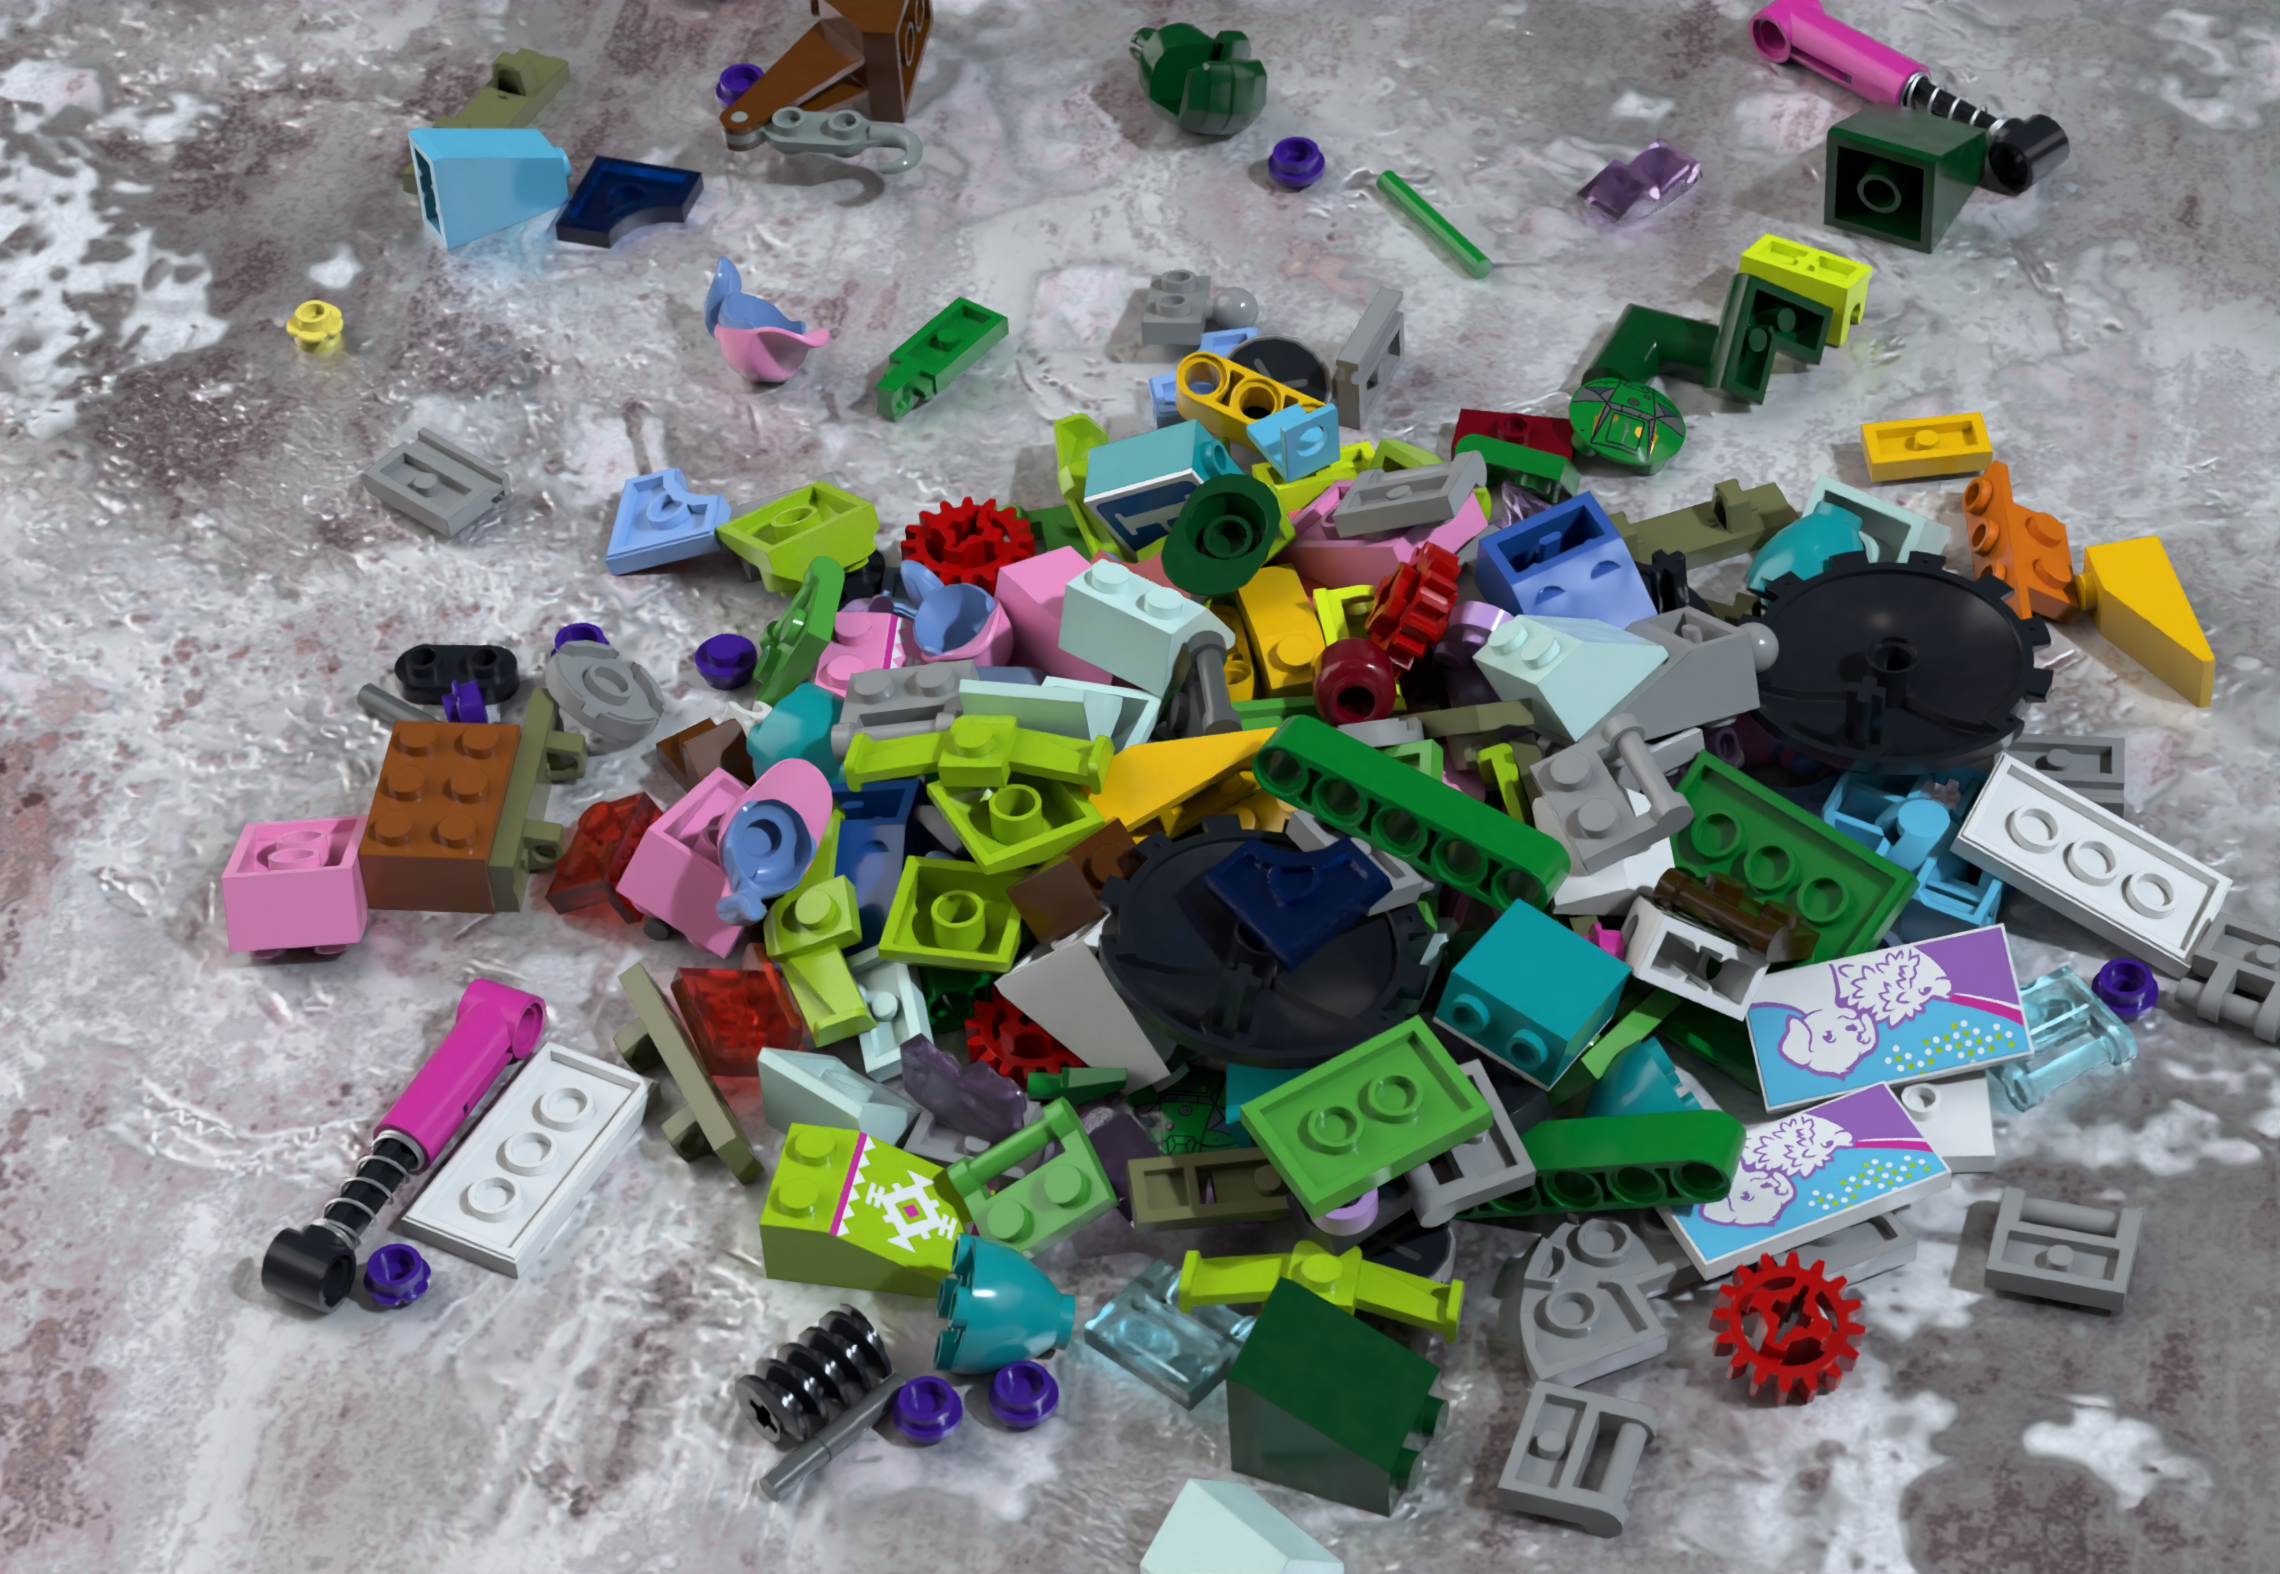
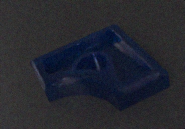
M596 156L555 224L557 240L611 249L622 236L639 227L660 222L684 223L704 189L702 172Z
M1252 836L1201 877L1205 889L1289 974L1393 890L1390 878L1347 836L1324 849L1301 853L1272 849Z

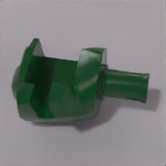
M1180 22L1166 25L1159 30L1144 27L1136 31L1132 36L1130 42L1142 48V50H1139L1136 47H1129L1131 56L1138 61L1139 83L1149 106L1159 118L1193 132L1209 135H1226L1238 133L1248 128L1261 114L1266 104L1267 73L1260 60L1248 59L1251 55V46L1248 38L1242 31H1220L1215 39H1213L1195 25Z

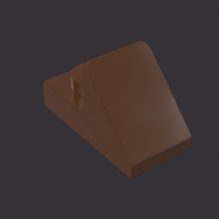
M708 718L656 743L658 762L686 793L690 792L717 767L725 770L750 787L757 782L753 770V758L747 753L746 749L747 736L741 724L735 718L716 725L711 718Z
M1114 816L1004 891L1040 946H1044L1106 914L1107 911L1098 908L1102 887L1109 874L1130 881L1143 863L1132 852L1136 843L1119 817Z

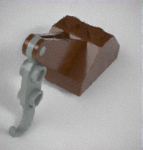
M811 0L812 16L820 17V20L754 85L720 115L722 142L727 149L732 151H748L767 142L771 147L786 155L809 152L834 154L841 158H852L858 156L867 148H899L906 152L905 155L896 161L880 164L879 172L881 174H898L910 170L918 164L923 155V144L919 137L907 128L895 125H882L871 121L905 122L934 23L932 0ZM852 104L857 110H859L863 115H865L870 121H868L866 118H864L863 116H861L859 113H857V112H855V111H852V110H841V111H837V110H840V109H842V108H844V107L849 106V105Z

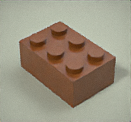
M395 720L358 852L369 909L495 914L487 865L521 737L520 725Z

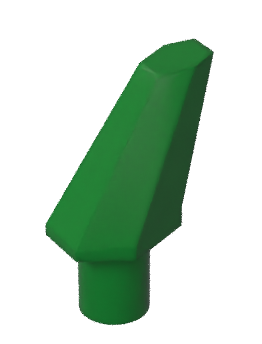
M1062 1067V1073L1029 1072L1028 1099L1056 1100L1064 1097L1073 1107L1125 1089L1127 1068Z

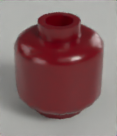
M1357 637L1339 639L1325 647L1315 660L1311 675L1315 708L1325 722L1334 728H1338L1340 725L1384 720L1392 712L1397 697L1393 662L1383 648L1367 639Z

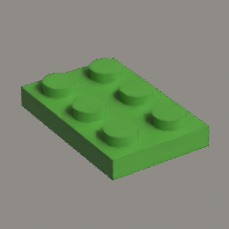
M1419 1015L1240 1106L1241 1123L1313 1220L1493 1127V1110Z

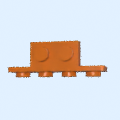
M1994 460L1981 477H1976L1969 483L1962 499V508L1965 511L1969 537L1968 547L1972 556L1975 581L1988 572L2015 589L2014 595L2006 600L2005 603L2012 608L2021 620L2031 618L2032 610L2066 624L2079 609V603L2075 590L2065 524L2059 522L2050 514L2044 512L2037 513L2013 503L2008 466Z

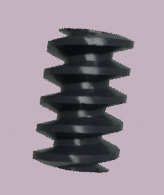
M840 1303L839 1311L831 1310L819 1319L818 1327L810 1326L800 1333L797 1343L788 1342L777 1351L776 1359L767 1358L756 1367L755 1375L746 1374L735 1382V1395L747 1420L756 1432L766 1440L777 1443L780 1441V1434L783 1432L793 1442L801 1444L808 1438V1430L802 1419L803 1416L813 1425L820 1428L830 1421L829 1413L823 1402L824 1400L834 1409L841 1412L851 1405L849 1394L844 1386L845 1384L855 1393L863 1396L872 1389L871 1380L865 1369H868L873 1375L884 1380L893 1373L892 1364L885 1352V1347L879 1334L868 1319L855 1307Z

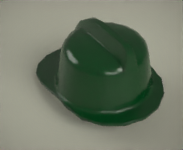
M1225 474L1210 478L1196 487L1184 503L1176 522L1164 542L1161 553L1164 574L1174 586L1192 595L1207 597L1230 594L1247 585L1267 559L1269 550L1278 533L1281 512L1277 497L1265 483L1250 475Z

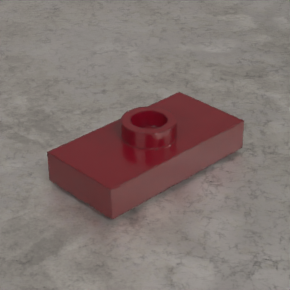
M1461 409L1451 445V461L1456 457L1455 448L1460 439L1469 434H1479L1567 457L1573 464L1576 449L1571 442L1574 429L1571 426L1570 420L1565 418Z

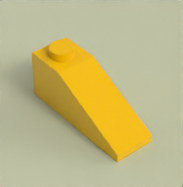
M2158 535L2085 547L2083 573L2076 574L2075 590L2080 609L2082 611H2090L2099 634L2196 707L2211 706L2215 658Z
M1293 563L1260 568L1247 585L1234 591L1262 697L1263 699L1313 695L1311 675L1314 663L1326 647L1319 622Z
M1277 727L1131 745L1113 755L1101 794H1092L1090 786L1078 784V786L1105 822L1114 816L1119 817L1136 845L1160 830L1172 840L1200 824L1202 817L1214 816L1261 788L1255 780L1252 771L1253 758Z

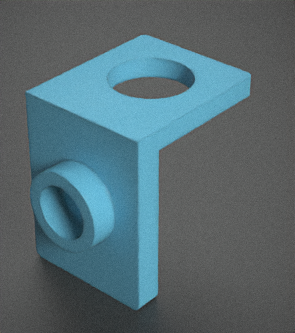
M1333 403L1306 413L1299 404H1294L1247 425V437L1287 483L1340 460L1338 409Z

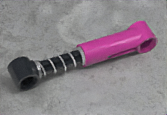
M1775 0L1756 13L1749 21V37L1753 46L1768 61L1783 63L1791 59L1872 103L1882 100L1987 129L1986 155L1989 158L1990 167L1997 179L2011 190L2017 192L2026 191L2068 159L2070 153L2068 138L2060 125L2049 116L2036 114L2024 121L2020 118H2010L2007 115L1996 118L1988 114L1987 104L1977 108L1967 103L1968 96L1966 93L1956 97L1947 92L1948 87L1946 83H1941L1938 86L1931 84V71L1927 66L1826 14L1818 0Z
M483 977L475 979L468 986L458 1006L456 1024L374 1129L372 1155L363 1157L358 1161L356 1177L347 1178L341 1183L340 1198L329 1200L325 1204L323 1210L324 1218L313 1220L310 1225L305 1226L301 1231L290 1227L286 1228L273 1239L266 1252L261 1270V1282L265 1291L328 1314L336 1311L343 1304L354 1282L357 1268L355 1248L362 1246L361 1234L367 1227H376L378 1225L376 1214L383 1205L391 1206L394 1203L392 1193L399 1184H408L410 1182L408 1172H425L431 1166L512 1057L518 1059L526 1058L535 1049L542 1035L546 1020V1005L543 998ZM349 1182H351V1183L349 1184V1186L346 1188V1190L344 1191L345 1186H346ZM332 1204H334L333 1207H332V1208L330 1209V1211L328 1212L329 1207H330Z

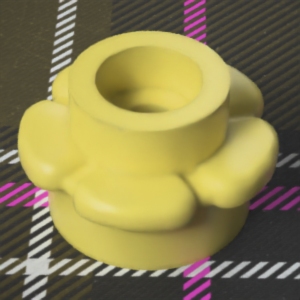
M311 300L301 304L294 311V318L292 317L287 321L286 328L288 334L295 338V343L299 349L309 353L325 352L335 347L341 339V330L344 326V322L341 319V311L337 307L320 300Z

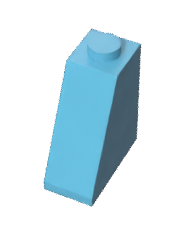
M417 128L408 132L423 222L448 251L570 203L566 180L572 176L569 160L564 150L560 146L553 147L538 129Z

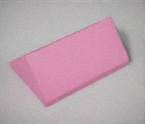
M1069 545L999 568L994 597L1001 603L1013 628L1014 648L1009 659L1017 667L1043 669L1049 672L1052 677L1144 690L1058 648L1065 584L1092 566Z

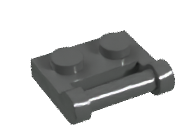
M1212 630L1198 632L1191 636L1187 642V652L1191 666L1180 692L1174 691L1171 694L1167 705V727L1169 730H1174L1176 740L1243 731L1238 711L1231 707L1224 672L1228 656L1225 640L1221 634Z

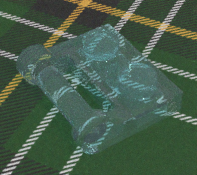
M2065 965L2019 988L2034 1049V1058L2088 1032L2096 1040L2033 1071L2026 1065V1062L2034 1058L1988 1067L1987 1069L2004 1086L2013 1106L2020 1112H2026L2042 1104L2045 1099L2044 1095L2109 1063L2118 1067L2136 1058L2138 1046L2130 1029Z
M1159 1259L1084 1324L1085 1343L1188 1411H1191L1226 1379L1257 1318L1252 1315L1243 1318L1223 1304L1193 1306L1191 1314L1187 1315L1223 1337L1218 1341L1163 1305L1169 1302L1179 1309L1178 1290L1182 1270L1165 1259Z

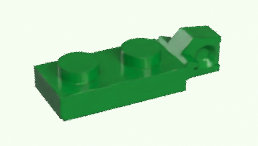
M959 296L889 355L890 365L883 373L884 378L875 384L879 406L877 412L891 419L898 420L915 408L918 398L925 401L933 398L934 394L937 395L1009 334L1008 317Z

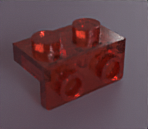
M645 791L612 802H597L580 816L578 820L579 828L567 852L556 865L557 873L544 897L559 915L608 901L627 924L630 925L642 920L644 914L633 906L630 899L615 889L647 828L663 815V812Z
M762 943L748 944L737 970L677 968L670 989L710 1076L731 1078L760 1077L757 1058L762 1047L796 1051L799 1048L803 1034L801 1018L794 1011L782 985L780 973L774 968Z

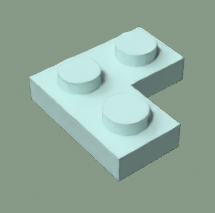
M878 944L845 960L871 1016L878 1025L877 1028L859 1033L858 1035L866 1073L880 1083L932 1061L937 1056L917 965L899 964L880 959L878 957ZM786 984L797 1041L809 1050L814 1049L816 1045L789 986Z

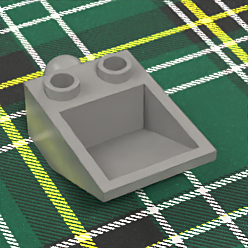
M1690 606L1634 621L1624 631L1663 646L1669 654L1666 660L1577 742L1536 724L1527 725V727L1568 748L1601 732L1604 725L1611 718L1622 713L1635 714L1646 732L1644 741L1698 725L1703 727L1729 725L1737 720V714L1760 708L1756 674L1768 670L1776 661L1779 652L1777 637L1770 628L1761 623L1750 622L1736 627Z

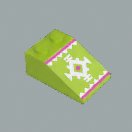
M791 1123L759 1222L767 1279L936 1299L942 1277L955 1278L956 1274H951V1258L957 1234L963 1233L981 1237L963 1198L953 1186L947 1169L858 1130ZM988 1188L991 1196H994L995 1190Z

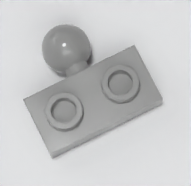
M1170 270L1162 275H1152L1142 319V344L1201 345L1206 322H1215L1221 330L1252 327L1258 317L1257 301L1249 291L1240 287L1227 288L1221 291L1215 299L1211 298L1210 276H1196L1194 272L1189 270Z

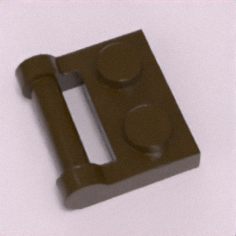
M1671 867L1662 874L1656 884L1653 893L1654 903L1673 913L1687 912L1749 944L1750 953L1767 962L1809 959L1821 935L1800 924L1803 915L1799 911L1773 900H1766L1763 905L1744 895L1747 888L1745 884L1720 872L1710 871L1707 877L1692 878Z

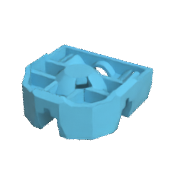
M1969 765L1951 768V770L1920 775H1883L1847 770L1839 778L1822 807V821L1897 866L1909 870V873L1918 879L1920 883L1919 888L1899 914L1902 916L1900 939L1914 943L1996 925L2016 888L1985 870L1982 871L1978 887L1966 883L1970 862L1949 851L1990 773ZM1949 779L1959 782L1958 791L1964 794L1955 810L1938 800L1932 799L1936 783L1946 786Z

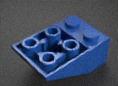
M1590 491L1481 538L1478 541L1475 585L1488 604L1496 606L1514 617L1517 615L1597 619L1624 630L1634 621L1658 615L1621 534Z
M921 779L868 782L863 784L860 792L851 791L847 783L829 784L832 796L837 799L845 810V821L840 822L834 878L845 875L855 887L863 942L841 949L845 959L880 943L908 855L925 857L927 853L937 851L940 826ZM774 962L776 978H783L784 976L778 963Z

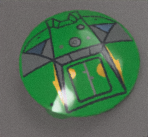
M1618 378L1596 379L1578 388L1569 404L1568 415L1571 426L1574 429L1571 442L1576 450L1586 456L1601 455L1614 462L1631 465L1642 474L1652 475L1659 473L1663 469L1665 462L1678 453L1685 440V423L1676 406L1662 393L1640 382H1628Z
M1187 1065L1190 1071L1179 1081L1164 1090L1156 1092L1150 1084L1128 1094L1122 1105L1120 1117L1122 1131L1131 1146V1156L1133 1159L1239 1149L1226 1126V1073L1210 1067Z

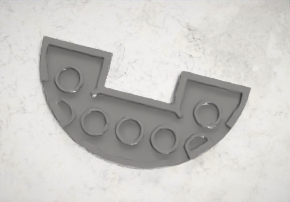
M1654 1207L1567 1212V1219L1554 1231L1550 1238L1542 1237L1530 1259L1524 1276V1289L1520 1305V1341L1523 1359L1533 1385H1535L1536 1380L1573 1387L1667 1352L1668 1333L1646 1299L1703 1279V1277ZM1888 1211L1770 1257L1774 1260L1776 1266H1784L1789 1252H1797L1799 1268L1809 1270L1814 1262L1821 1259L1825 1261L1822 1278L1830 1282L1837 1277L1844 1276L1848 1280L1847 1285L1916 1260L1918 1241L1904 1224Z

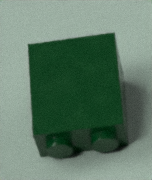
M1882 100L1836 123L1827 132L1824 224L1932 254L1985 175L1987 129Z
M1281 1276L1226 1377L1231 1470L1389 1518L1402 1493L1411 1494L1415 1490L1423 1467L1424 1457L1422 1452L1428 1440L1438 1441L1440 1439L1449 1413V1401L1441 1399V1369L1296 1281Z

